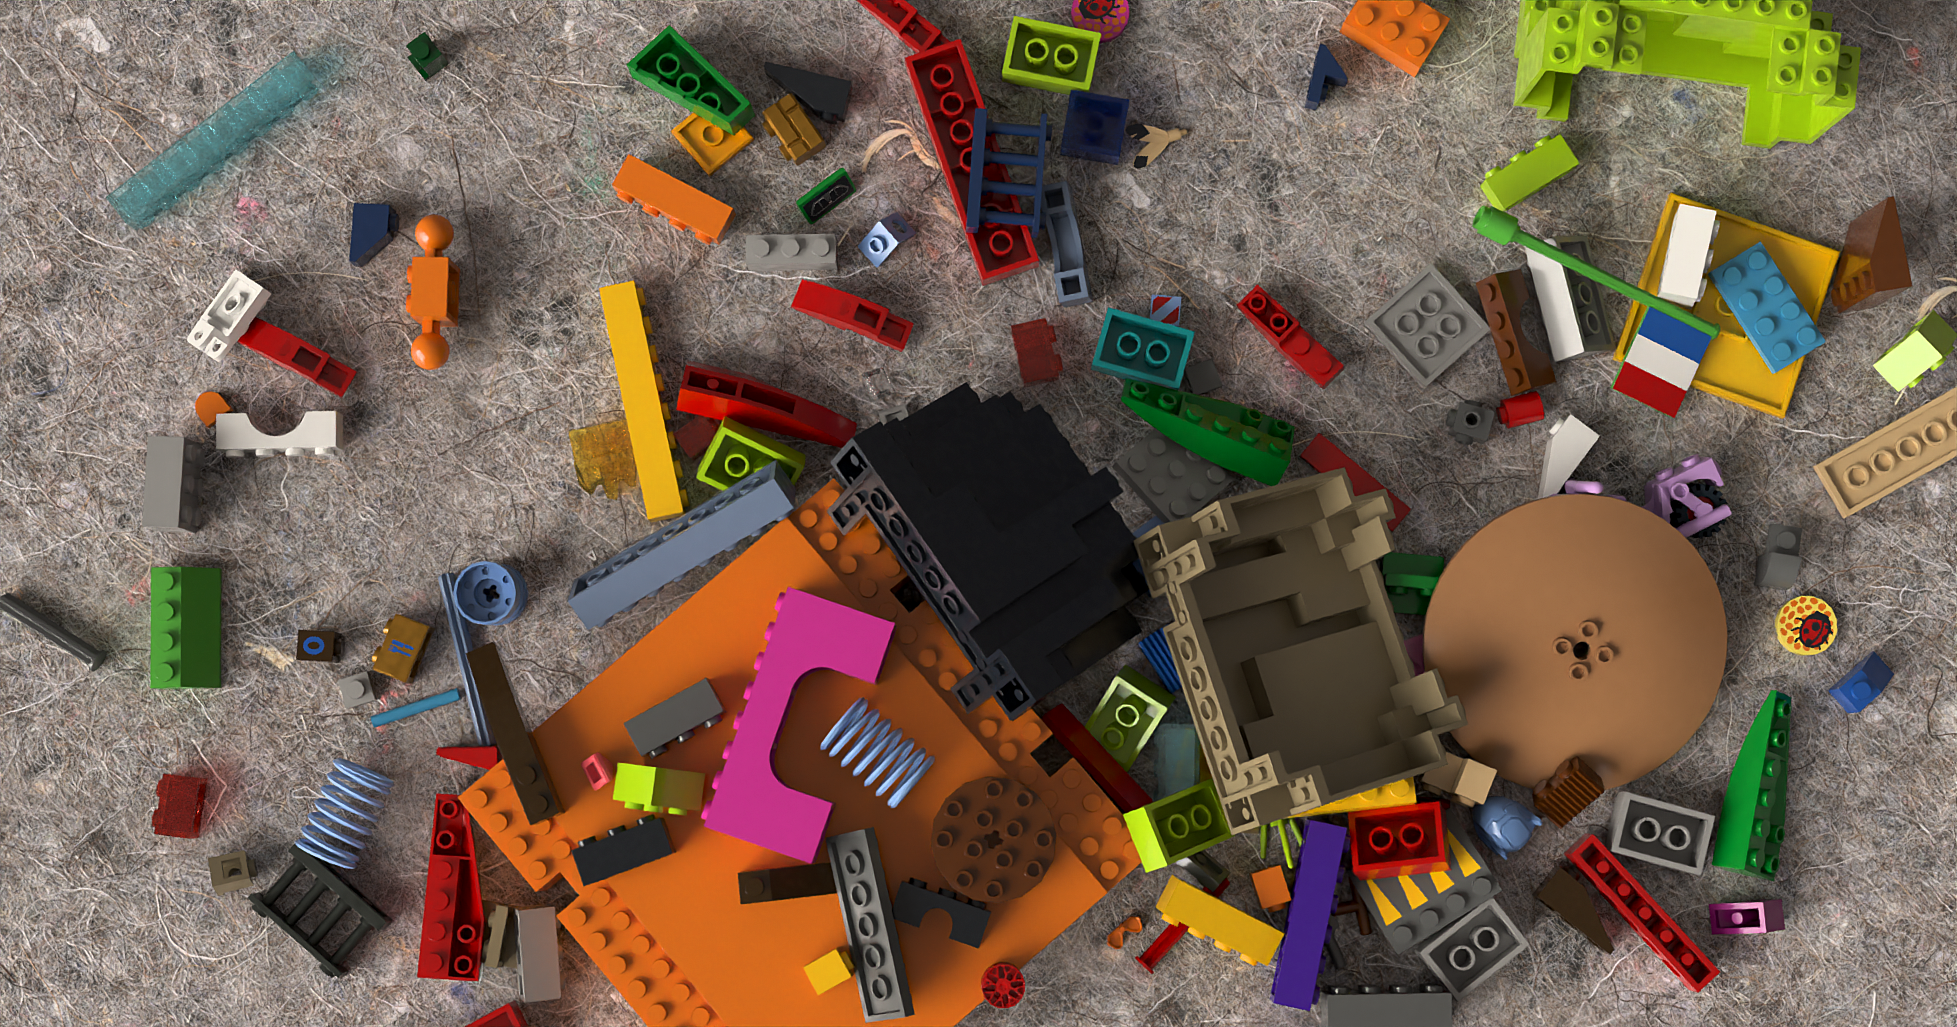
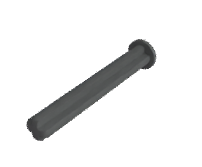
M5 593L0 597V609L87 664L90 671H96L104 662L107 655L105 650H97L10 593Z

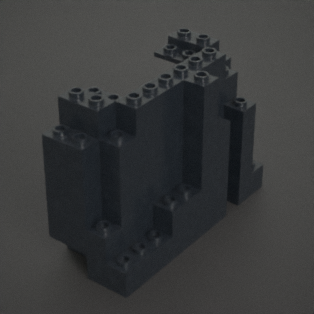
M966 382L901 421L897 417L884 425L879 421L852 437L830 461L848 487L826 510L843 536H845L868 516L974 668L950 688L967 714L994 697L1009 720L1013 722L1142 632L1136 618L1129 613L1126 607L1148 591L1149 586L1146 584L1143 575L1133 565L1139 559L1134 540L1137 538L1133 536L1124 523L1121 514L1111 504L1124 491L1119 486L1116 477L1110 473L1107 467L1090 475L1087 466L1080 461L1067 438L1061 434L1053 423L1052 417L1044 410L1041 404L1025 412L1022 404L1013 396L1011 391L999 398L997 395H994L981 403L978 394Z

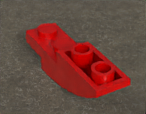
M803 279L791 304V308L844 331L849 329L900 352L904 350L914 323L890 313L888 308L874 302Z
M1258 284L1237 304V308L1295 368L1302 374L1308 375L1323 390L1344 370V365L1301 327L1300 322Z
M254 317L249 324L247 332L237 341L288 371L291 370L340 398H343L357 374V371L335 360L330 354L257 317Z

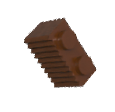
M1576 756L1570 762L1568 760L1562 762L1557 767L1555 775L1548 781H1540L1533 790L1532 798L1534 807L1558 828L1562 829L1564 825L1572 821L1573 817L1581 813L1586 806L1594 802L1596 798H1599L1605 789L1600 775H1597L1583 760Z

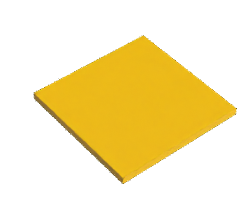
M1670 193L1667 197L1637 287L1657 296L1673 220L1680 204L1717 211L1715 220L1720 221V225L1713 245L1709 244L1708 248L1714 251L1711 265L1707 269V273L1702 275V278L1707 279L1704 295L1701 297L1700 302L1694 303L1691 309H1681L1712 324L1718 323L1720 325V333L1717 338L1710 340L1689 387L1780 419L1785 418L1806 354L1772 374L1713 284L1708 273L1761 241L1816 325L1840 251ZM1632 300L1612 358L1613 360L1622 363L1648 306Z

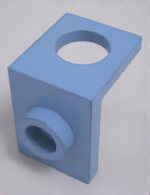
M895 212L880 220L858 245V248L875 267H879L900 243L913 237L916 232L898 212ZM892 222L899 224L903 228L904 233L898 232L893 227Z

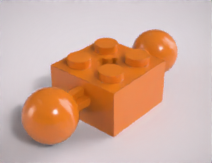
M431 214L423 217L416 226V240L425 249V257H412V265H408L407 280L408 283H411V295L406 297L407 313H410V316L422 325V334L417 336L412 343L411 356L419 367L426 370H435L442 367L449 358V344L440 335V327H458L460 268L449 257H443V251L451 245L454 238L453 226L447 218L438 214Z

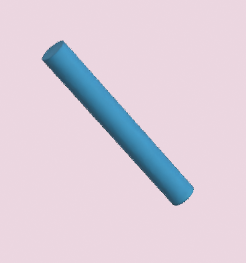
M458 688L373 715L371 716V722L375 728L461 700V695Z

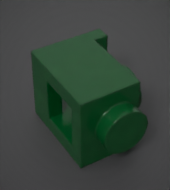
M425 32L406 45L412 53L407 58L425 81L449 64Z

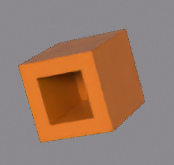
M1276 864L1249 873L1259 908H1267L1269 913L1286 908L1285 902L1291 901V897L1281 865Z

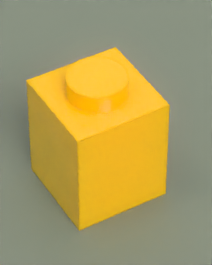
M836 948L805 965L803 969L816 993L820 995L852 977L851 969L855 966L847 951L841 953L839 948Z

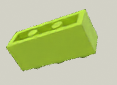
M1561 134L1554 138H1551L1550 135L1545 136L1534 144L1536 149L1527 154L1523 150L1509 159L1510 165L1501 169L1500 165L1496 166L1484 175L1486 179L1480 187L1493 207L1506 212L1570 173L1580 164Z

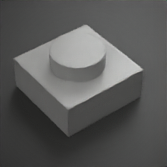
M369 671L338 680L346 709L377 701Z

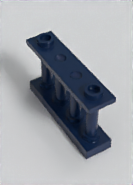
M975 108L966 220L967 233H978L979 225H985V222L1032 226L1031 238H1037L1039 230H1045L1046 212H1040L1045 142H1051L1052 123H1047L1048 114H1041L1040 125L992 122V118H987V109ZM991 134L1038 137L1037 155L990 151V148H985V136L991 137ZM989 163L1036 167L1035 184L988 181L987 177H982L983 166H989ZM987 193L1034 196L1033 214L986 210V207H980L981 195L987 196Z

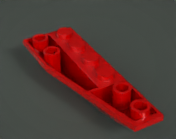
M687 361L676 410L723 420L724 416L745 426L843 448L855 436L857 423L828 408L781 390L748 374Z
M436 793L417 977L479 982L485 914L470 812L457 798L460 795Z

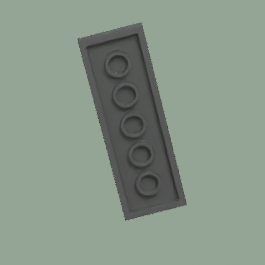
M874 827L827 837V848L850 954L855 966L854 972L865 1023L915 1015Z

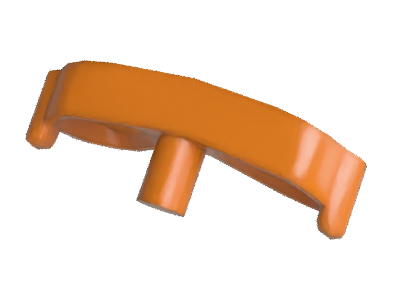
M1139 916L1128 917L1108 934L1106 944L1114 949H1121L1123 946V933L1125 931L1136 933L1142 931L1141 918Z

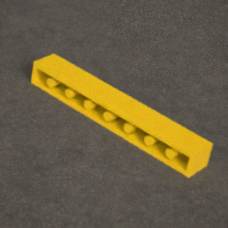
M634 280L601 287L599 291L647 518L650 522H657L682 516L686 513L685 507L690 506L687 490H681L679 478L684 477L680 460L675 461L673 449H677V441L674 431L669 432L667 420H671V413L668 402H662L661 391H665L662 374H657L654 363L659 362L656 345H650L648 334H652L653 329L650 317H644L642 306L647 305L643 287L638 288Z

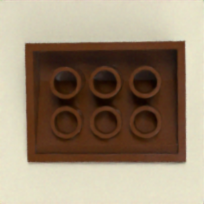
M1894 196L1887 197L1849 224L1833 282V289L1831 290V300L1833 305L1837 306L1838 314L1874 308L1912 287Z

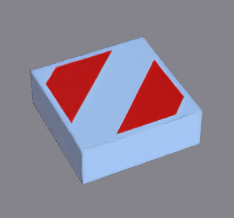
M1152 294L1150 319L1179 327L1181 297Z

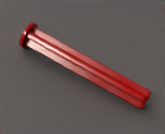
M1226 878L1214 892L1210 891L1207 887H1204L1202 890L1218 898L1230 885V882ZM1179 922L1178 926L1170 924L1140 957L1135 956V959L1153 974L1154 971L1152 969L1188 931L1189 926Z

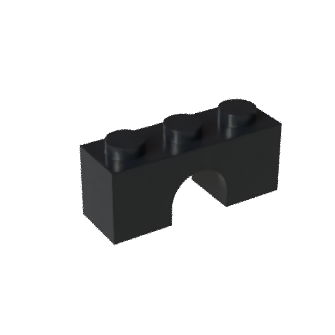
M910 877L909 882L901 881L892 907L895 920L919 928L922 918L928 910L933 908L944 909L950 914L953 922L949 938L979 949L991 911L985 909L987 903L969 898L968 903L957 900V893L941 887L937 893L926 889L928 883Z

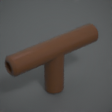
M1348 877L1353 900L1338 903L1335 914L1331 913V915L1335 917L1356 912L1360 934L1362 936L1372 933L1367 905Z

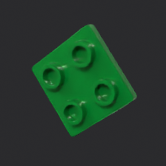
M1390 552L1383 556L1382 575L1384 587L1389 600L1393 604L1394 613L1426 616L1432 593L1443 573L1444 558L1442 556Z

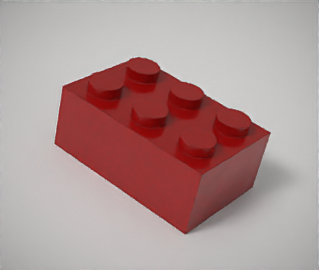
M1440 801L1348 812L1353 872L1360 881L1452 870L1446 811Z

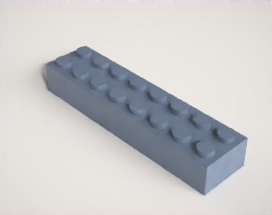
M774 460L576 578L569 594L568 603L588 630L596 625L598 627L606 625L613 619L614 614L621 610L623 612L630 611L639 603L638 600L647 595L648 597L657 595L664 589L663 585L672 580L678 582L684 579L690 573V569L697 565L700 567L706 566L715 559L714 555L723 550L729 552L741 543L740 540L746 536L751 535L754 537L763 532L767 527L766 525L773 520L781 521L787 518L793 512L792 509H794L795 486L778 461Z

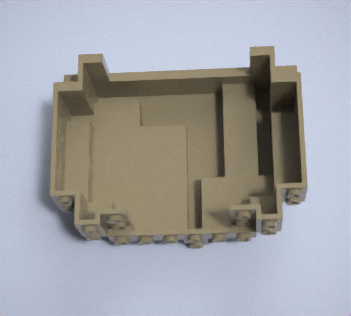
M1345 467L1217 500L1191 517L1158 525L1134 540L1152 598L1167 595L1175 618V622L1165 626L1163 631L1231 835L1448 765L1445 757V748L1440 743L1438 736L1468 725L1464 706L1460 703L1458 695L1447 698L1445 683L1440 677L1437 668L1415 676L1414 665L1408 656L1403 633L1399 629L1394 616L1393 604L1389 600L1384 587L1383 575L1378 570L1375 560L1396 550L1393 534L1388 529L1386 523L1396 518L1394 506L1388 497L1386 488L1354 496L1353 484L1347 476Z

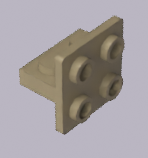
M483 900L485 928L481 962L485 963V966L499 968L505 966L517 969L513 907L521 906Z

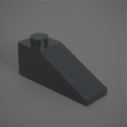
M765 62L764 70L766 75L785 91L792 93L797 101L813 114L819 116L821 121L830 124H837V121L845 122L853 90L851 81Z

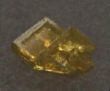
M626 418L568 431L575 460L574 467L578 484L589 495L595 492L598 485H602L606 497L617 500L618 484L620 481H625L630 487H636L637 467Z

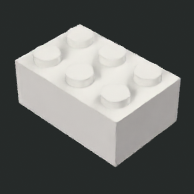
M1685 204L1679 205L1673 220L1657 297L1677 307L1691 309L1695 302H1700L1707 283V279L1702 278V275L1707 273L1714 251L1708 249L1709 244L1713 245L1720 225V221L1715 220L1717 211Z

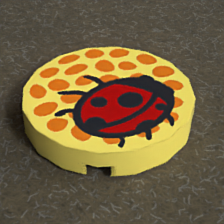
M1798 596L1787 601L1778 610L1775 618V628L1779 642L1789 652L1800 656L1815 655L1825 651L1833 643L1837 633V619L1832 608L1823 600L1814 596Z

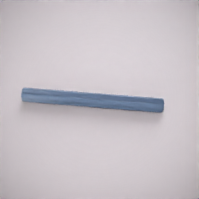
M445 573L438 576V581L479 746H492L496 744V739L465 654L472 651L473 646L466 618L461 615L455 605L453 592L456 577L454 573Z

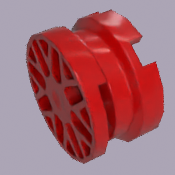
M998 962L990 965L985 970L981 978V990L984 998L990 1005L997 1008H1009L1015 1006L1022 999L1025 992V981L1021 971L1015 965L1008 962Z

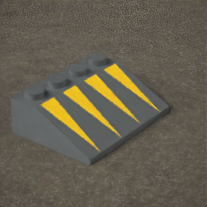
M1450 807L1446 808L1445 811L1452 870L1362 881L1354 874L1353 867L1346 870V873L1397 955L1503 891Z

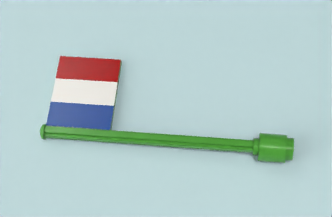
M1483 205L1476 213L1472 223V227L1477 229L1478 234L1503 246L1508 242L1512 243L1515 241L1648 306L1610 388L1666 416L1675 418L1710 340L1717 338L1720 333V325L1718 323L1712 324L1520 230L1518 218L1493 206L1488 208Z

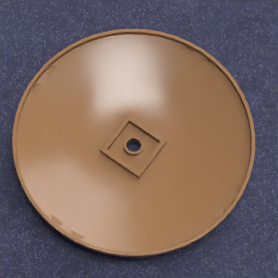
M1562 494L1532 500L1504 512L1477 530L1460 547L1447 564L1432 593L1423 629L1422 655L1424 673L1437 668L1440 677L1445 683L1447 698L1458 695L1460 703L1464 706L1468 725L1450 731V733L1476 761L1497 770L1496 774L1506 780L1534 789L1540 781H1548L1553 777L1557 767L1566 760L1570 762L1578 756L1597 775H1600L1604 789L1607 790L1634 781L1655 770L1675 755L1699 729L1712 707L1723 678L1727 657L1728 634L1725 610L1716 581L1704 559L1681 532L1649 510L1628 501L1596 494ZM1579 642H1586L1589 647L1587 654L1583 657H1575L1573 654V648Z

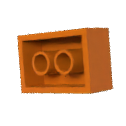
M1357 0L1345 19L1340 33L1415 77L1449 23L1450 18L1420 0Z

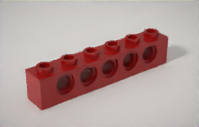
M1585 833L1563 853L1688 990L1699 993L1720 973L1717 967L1594 834Z

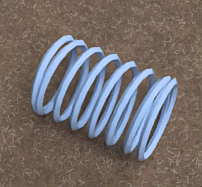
M862 697L836 723L821 743L820 748L821 750H826L844 731L829 752V757H834L869 721L861 735L842 759L841 767H844L881 730L868 751L852 771L853 776H858L890 743L882 757L864 780V786H869L902 752L876 790V796H881L912 764L887 800L888 806L896 808L933 764L935 756H929L917 771L916 769L925 757L926 748L918 749L904 762L914 746V738H908L895 749L903 735V729L898 728L883 740L891 726V719H884L873 728L880 715L879 709H873L861 719L868 706V700Z
M336 758L333 759V763L342 772L332 771L327 773L328 779L334 785L320 787L323 795L329 799L319 798L314 800L315 806L321 812L307 814L309 820L314 825L303 826L301 828L302 833L308 839H298L295 843L305 852L343 868L354 869L357 867L356 862L360 861L358 856L324 842L309 831L340 839L360 849L366 848L365 843L328 827L316 818L339 823L368 836L372 834V831L343 818L322 804L337 807L376 822L379 821L377 816L345 802L329 791L362 800L382 809L385 807L384 803L349 787L337 778L358 783L385 795L391 794L390 789L387 788L394 787L395 785L392 780L354 762Z

